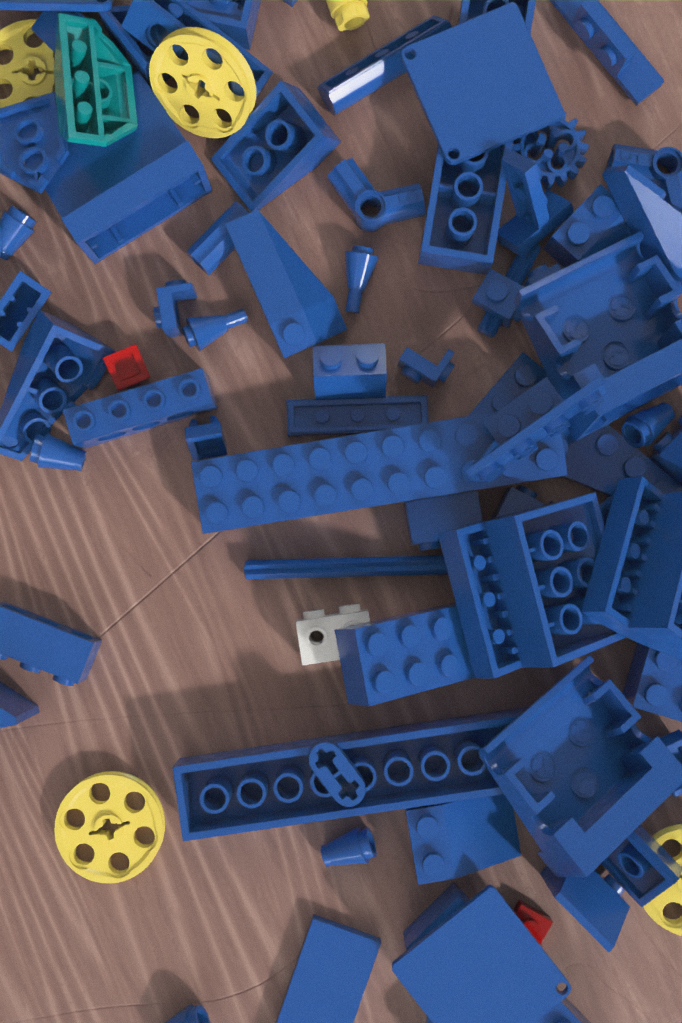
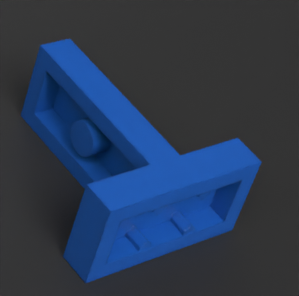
M512 150L501 158L516 215L499 228L497 240L500 244L521 257L566 221L574 211L572 203L549 189L543 192L539 177L541 171L538 164L532 158H525Z

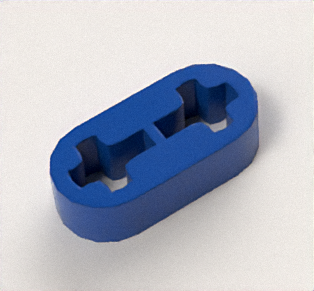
M321 739L315 742L309 753V765L313 772L340 805L353 807L359 804L366 792L365 780L361 773L335 741ZM320 749H323L326 753L331 750L335 752L332 756V761L337 769L333 771L326 762L320 765L317 763L319 759L318 751ZM340 774L349 783L354 780L357 782L355 795L352 796L348 792L343 795L340 793L342 790V783L338 778Z

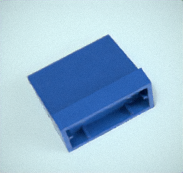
M138 69L132 72L138 124L136 131L107 147L67 142L70 153L45 188L72 237L94 264L212 192L201 160L188 140H185Z
M641 231L519 290L515 297L517 313L551 384L563 401L599 376L605 383L607 393L602 397L604 402L589 414L584 415L580 411L568 420L571 424L568 430L575 441L682 385V313L677 305V300L682 294V290L658 255L647 260L644 259L640 251V242L645 236Z
M590 655L581 660L479 750L481 760L539 846L538 855L556 877H588L682 784V765L658 736L648 737L638 729L636 722L641 718L640 714L610 679L602 681L591 672L589 665L594 659Z

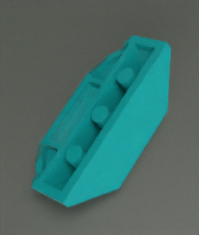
M58 13L54 81L59 135L67 142L107 147L136 131L138 126L131 65L115 44L102 33V28L96 20Z

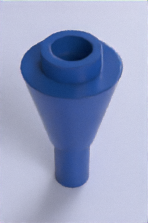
M353 245L352 251H345L347 288H349L346 312L359 314L362 293L365 291L379 260V257L373 255L374 249Z
M244 308L224 316L211 315L186 318L187 326L182 327V331L188 346H195L200 352L225 334L228 329L248 322V317Z

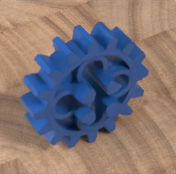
M566 112L560 121L539 129L546 133L547 140L545 134L540 133L538 135L536 131L513 140L512 150L525 158L528 157V153H531L530 156L537 157L543 146L545 147L540 158L534 161L540 168V181L544 182L546 190L551 189L554 181L562 188L568 181L567 177L574 180L579 173L578 168H582L587 160L583 155L587 152L589 144L580 142L583 140L586 131H576L574 129L578 122L576 118L569 123L565 121ZM564 139L569 142L570 146L566 142L560 143L553 154L552 150L559 140ZM551 162L555 166H558L559 164L561 166V169H554L551 166Z

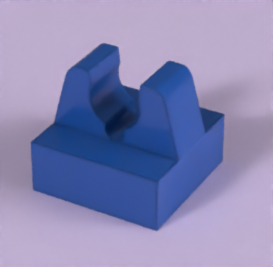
M210 416L211 423L198 425L197 419H192L189 427L185 428V440L193 460L228 454L221 423L216 416Z

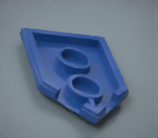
M55 92L0 108V173L42 194L70 153L67 141L59 135Z

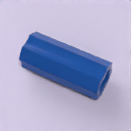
M236 201L186 251L193 262L207 275H210L235 249L225 223L249 213Z

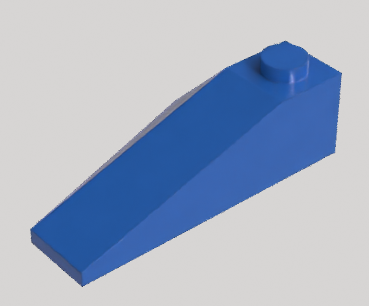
M623 165L606 168L602 176L631 234L633 235L641 231L645 236L640 242L642 256L647 260L658 255L682 290V209L664 200L666 196L665 191L632 166Z
M258 209L225 223L283 358L347 330L333 295Z
M39 310L23 342L0 408V454L22 461L31 452L37 434L46 436L47 433L49 434L51 432V425L63 414V410L76 406L74 402L88 388L92 390L100 382L107 369L102 357L116 351L72 323Z

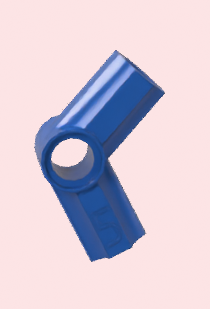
M614 144L612 146L607 161V168L623 165L632 166L665 191L666 196L664 200L682 209V153L678 149L663 147L657 151L621 144ZM657 164L664 165L669 174L662 173L658 169Z
M353 158L344 159L327 175L328 181L354 215L356 225L365 232H374L383 225L423 217L426 214L424 196L419 183L381 192L376 191ZM366 206H374L379 210V213L376 216L368 217L361 210Z

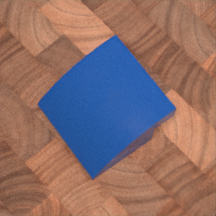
M643 476L618 479L581 612L633 641L682 660V492L664 494Z
M596 492L438 533L475 678L495 679L522 667H556L626 638L581 612L605 528Z

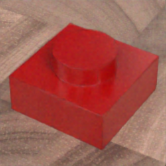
M136 344L102 357L118 391L151 377Z
M518 900L513 911L541 945L553 923L551 917Z

